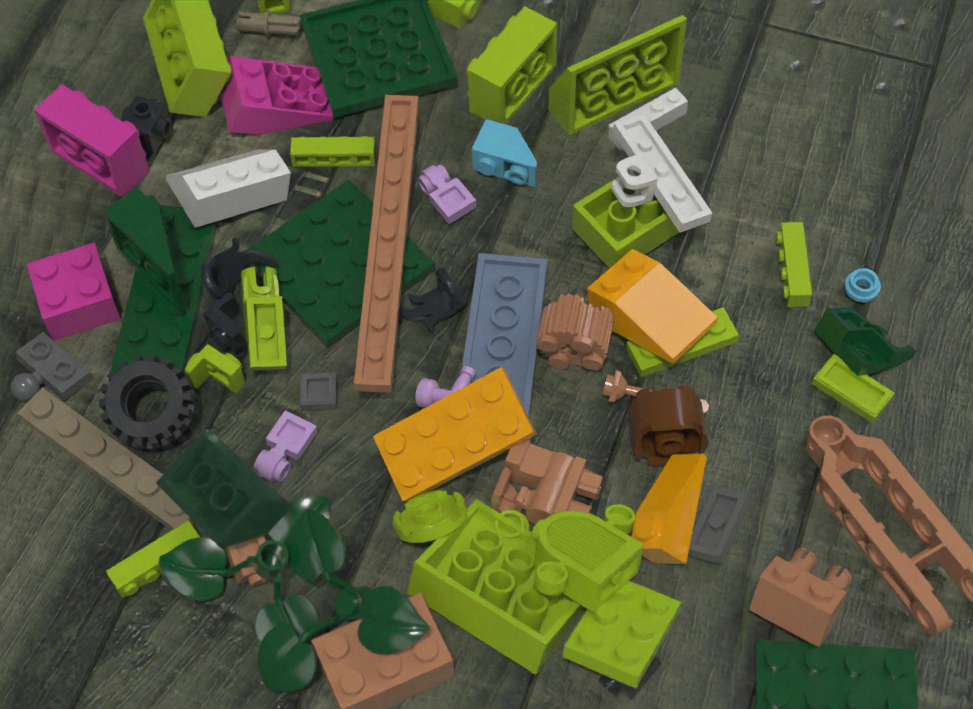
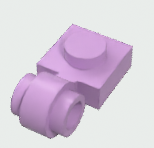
M441 164L438 166L431 165L421 171V176L417 178L421 190L426 195H429L431 204L448 224H451L477 207L476 199L457 177L450 181L448 172Z
M285 410L266 437L267 446L272 449L270 451L262 450L255 461L254 469L258 471L259 476L271 482L276 480L282 482L287 477L291 468V462L287 461V456L299 461L316 436L317 426Z

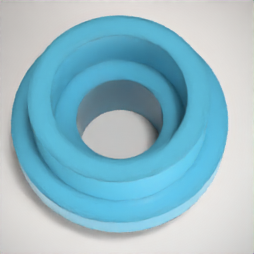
M857 269L846 278L845 291L855 301L870 302L880 292L881 284L878 276L870 269ZM861 285L866 287L867 289H862L858 286Z

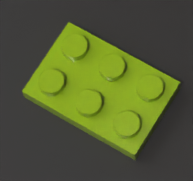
M628 581L594 613L587 609L564 645L562 657L637 688L678 616L682 602Z

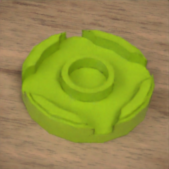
M435 490L408 500L404 504V511L400 513L397 510L395 512L392 524L400 540L409 543H423L439 539L460 527L467 518L468 508L465 499L460 493L454 491L453 495H448L446 490Z

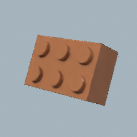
M421 593L408 599L430 628L417 642L406 649L384 655L370 652L358 639L357 631L362 621L361 619L312 640L318 662L339 709H384L455 677L453 659Z

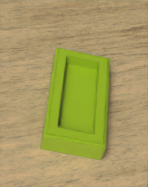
M835 354L822 367L812 382V385L872 424L891 402L895 394L868 375L857 376Z

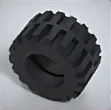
M149 354L147 359H143L140 355L133 356V363L128 364L124 360L118 364L121 368L119 372L115 373L111 370L107 375L111 382L109 385L102 384L100 391L105 397L99 399V407L104 410V413L100 415L103 422L109 426L110 432L135 450L143 452L144 449H147L151 453L159 452L160 447L169 450L174 447L172 442L175 440L182 442L187 438L183 434L186 429L192 431L195 423L192 421L193 416L198 417L199 408L195 405V402L199 401L198 395L194 391V385L190 379L170 360L164 357L160 360L156 355ZM150 386L164 387L168 392V403L164 412L153 421L136 422L131 412L132 403L136 395Z

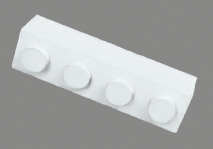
M674 88L609 124L608 138L621 151L623 148L612 133L614 123L644 113L657 131L687 113L688 100L677 88Z

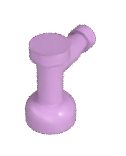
M463 366L459 373L460 376L455 381L451 390L441 389L435 380L423 378L416 390L417 405L426 408L469 385L476 374L475 370L469 366Z

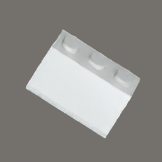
M262 149L166 175V181L194 227H198L287 200L291 172L276 149Z

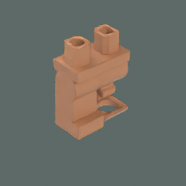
M531 438L510 448L505 460V468H503L492 494V509L499 513L506 510L521 512L522 509H525L526 519L534 524L541 519H546L555 513L563 511H581L591 514L592 506L575 500L578 494L596 500L602 486L603 476L586 470V459L577 456L574 459L565 453L552 452L530 444ZM510 481L524 485L519 493L514 489Z

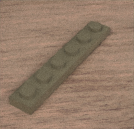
M41 388L17 412L19 418L170 530L177 528L188 520L193 524L205 511L204 504L44 388Z

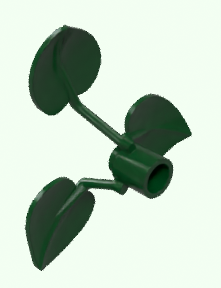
M327 496L304 497L280 507L273 514L268 524V535L271 540L263 542L255 556H248L246 560L230 569H224L227 563V555L222 546L209 538H193L182 542L171 551L159 557L158 563L161 572L169 585L182 596L195 601H206L216 598L221 594L224 587L223 577L232 576L242 568L253 566L255 572L261 578L272 579L276 603L264 606L257 614L254 627L260 644L270 629L284 623L293 626L298 635H300L305 630L319 624L317 612L313 604L300 594H293L283 601L281 598L282 578L280 575L288 561V539L300 516L307 509H312L324 515L331 522L329 499ZM318 633L310 636L304 642L313 647L312 640L318 638Z
M307 509L300 516L288 539V562L294 573L302 579L315 580L322 575L326 582L341 588L334 603L337 614L305 630L300 635L290 624L284 623L270 629L262 639L259 647L258 668L265 686L270 691H296L307 686L317 671L316 652L310 644L304 641L337 622L344 621L345 619H361L362 621L357 631L360 643L370 652L382 655L395 653L413 645L429 630L430 626L417 613L410 600L398 589L390 586H380L373 590L367 586L352 587L350 581H342L333 577L330 572L342 569L346 563L347 553L344 540L337 528L324 515L315 510Z

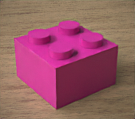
M95 242L27 263L42 319L53 341L120 320L105 268Z

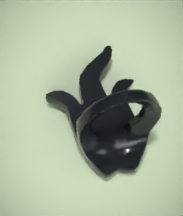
M233 237L231 248L214 255L202 264L200 270L201 278L207 291L215 299H221L227 293H232L234 283L241 279V271L244 269L255 267L256 276L262 277L260 267L250 263L261 262L267 265H278L279 261L255 249L238 252L240 240ZM216 284L224 287L225 291L220 290Z
M444 268L435 271L436 288L421 296H414L408 293L409 301L417 308L406 309L400 307V317L410 321L428 319L426 326L428 331L432 332L433 326L437 322L455 314L466 305L468 297L462 295L461 287L454 284Z

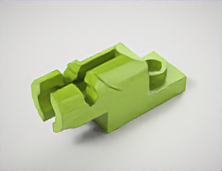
M255 267L241 271L245 340L248 342L249 371L286 369L287 367L282 296H279L276 269L271 267H265V273L263 274L264 287H259L256 283Z

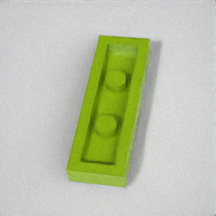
M724 307L712 311L718 317V323L674 364L636 343L628 341L626 350L640 377L737 343L739 334Z

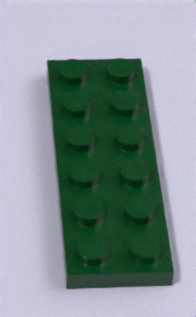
M161 205L164 211L161 213L162 219L170 230L167 235L187 310L180 314L135 269L111 367L113 372L117 373L121 370L118 364L125 360L128 364L133 363V356L140 355L143 359H147L149 354L156 355L160 360L163 357L170 360L185 374L184 370L188 363L204 291L200 270L202 264L211 258L219 221L194 227L183 207ZM150 386L143 389L154 391H167L164 387L161 386Z

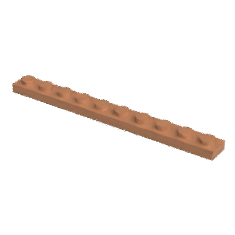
M385 95L354 377L355 391L389 393L392 391L419 110L418 96Z

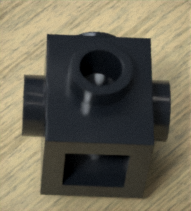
M136 95L130 106L124 109L121 116L122 122L128 121L138 129L140 133L139 139L144 151L155 154L163 138L168 137L172 128V120L169 117L166 104L154 98L148 99Z

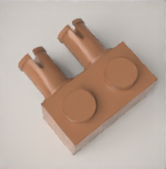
M799 548L794 552L789 561L776 556L760 575L749 610L820 647L836 625L847 594L844 590L850 585L852 577L847 569H844L841 575L836 577L841 566L831 567L823 580L809 572L817 564L816 556L812 551H809L807 556L801 559L806 552V548Z

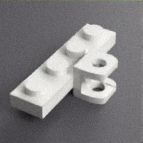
M643 113L614 123L612 133L629 156L617 164L615 171L620 177L613 181L611 187L621 205L624 207L638 206L652 201L653 195H655L679 232L710 222L713 214L645 114ZM623 189L634 190L635 194L628 195L624 193Z

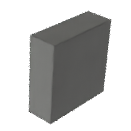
M336 372L300 374L301 411L337 409Z

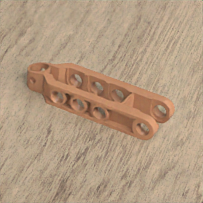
M834 416L816 418L809 427L805 448L809 456L819 467L816 486L817 494L919 625L928 634L935 636L951 626L953 620H949L945 609L932 593L933 587L920 571L938 561L966 598L973 604V551L882 439L855 434L842 420ZM853 469L866 471L927 549L912 558H909L905 552L901 554L885 534L884 525L881 522L877 524L860 502L861 496L857 492L854 494L841 476Z

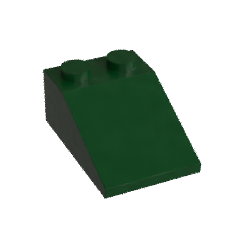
M136 187L103 211L117 251L182 314L187 309L167 235L170 230L161 216V213L164 212L163 208L153 195L147 197Z

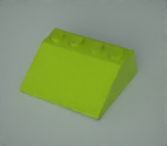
M681 15L566 68L549 88L548 106L549 111L566 134L570 136L678 85L680 82L686 17Z
M476 499L468 507V515L463 524L450 534L437 539L414 562L407 594L414 596L421 593L429 608L536 675L555 653L585 607L563 593L550 596L539 592L534 585L536 575L534 557L537 541L531 538L532 532L525 528L523 531L520 530L521 526L506 516L501 517L499 512ZM495 520L499 521V528L503 533L514 534L518 531L521 533L520 536L514 539L502 537L495 529Z

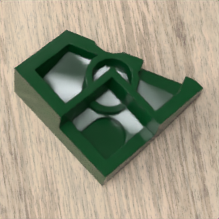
M827 308L814 330L857 376L873 374L893 368L912 359L916 353V350L910 345L896 347L884 338L888 331L869 322L863 315L852 308Z

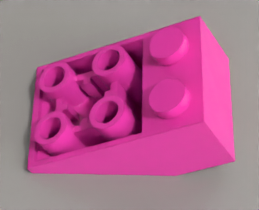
M230 56L228 63L231 66V77L224 84L220 92L229 132L263 135L333 119L316 67Z

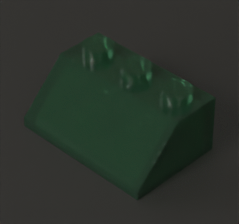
M208 428L156 482L221 549L267 535L293 507Z

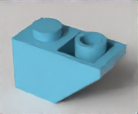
M486 119L472 147L473 170H477L484 175H494L508 179L515 184L535 187L537 184V161L518 128Z

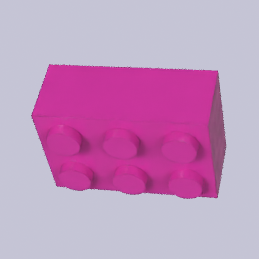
M62 84L34 110L50 151L121 197L125 196L150 171L145 158L146 152L142 148L139 139L140 133L132 123L128 121L122 122L114 117L106 107L96 106L82 92L78 90L72 91Z

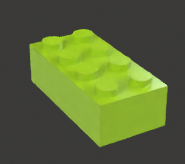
M151 0L143 20L170 113L206 117L211 107L216 104L224 84L231 77V66L227 62L222 39H220L216 27V18L212 14L209 0Z

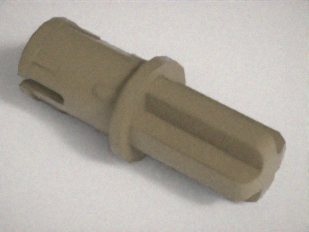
M240 11L238 13V16L242 17L237 18L239 32H260L266 36H271L272 33L297 35L301 32V19L298 16L273 15L272 11H267L266 13Z

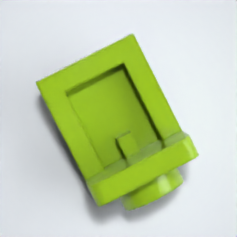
M208 344L200 353L194 354L189 359L184 370L186 376L194 385L193 388L195 390L209 376L235 393L246 384L240 361L229 353L223 355Z

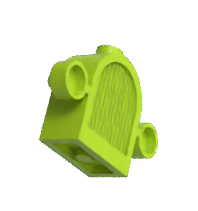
M614 504L606 509L604 520L581 511L558 512L546 519L539 520L531 533V538L537 541L534 557L536 569L534 585L536 589L550 596L563 593L594 613L639 571L644 544L629 536L633 531L634 511L628 506Z

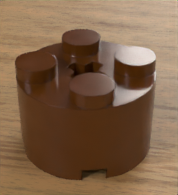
M680 386L660 390L645 388L637 392L636 400L629 409V420L634 454L639 460L642 456L648 459V465L665 467L672 455L694 454L699 451V454H703L706 451L708 436L702 402L695 394L693 387Z

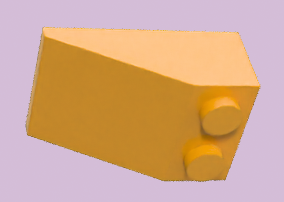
M631 249L587 288L588 304H592V307H599L598 310H600L602 305L605 308H610V312H613L614 322L612 331L672 364L718 323V317L660 262L634 249Z

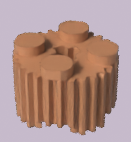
M560 294L557 302L549 303L543 309L536 338L537 349L544 353L546 357H549L548 364L554 368L567 369L569 364L590 370H599L603 367V362L607 357L614 316L613 312H610V308H605L601 305L600 310H598L599 307H592V304L586 305L583 302L584 298L578 294L574 296L571 294H567V296Z

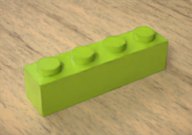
M367 136L291 138L290 156L292 166H375L374 137Z
M803 222L781 223L780 231H776V244H780L778 261L782 262L780 279L784 280L785 284L782 287V297L786 299L787 307H809L812 289Z
M188 520L108 569L106 573L122 598L133 595L140 587L146 583L154 582L162 574L158 563L161 555L171 551L184 541L200 538V536Z

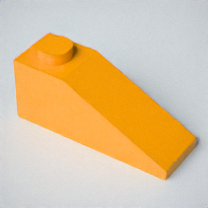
M672 455L637 510L631 537L644 544L642 556L656 564H686L707 460L706 455Z

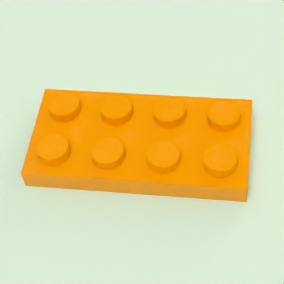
M500 367L374 435L373 438L402 501L407 503L411 498L441 486L537 435L506 370Z

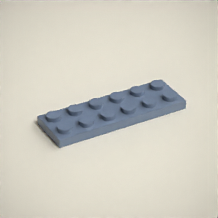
M479 253L462 367L469 366L476 372L470 384L503 367L529 417L537 357L536 338L542 316L548 259Z

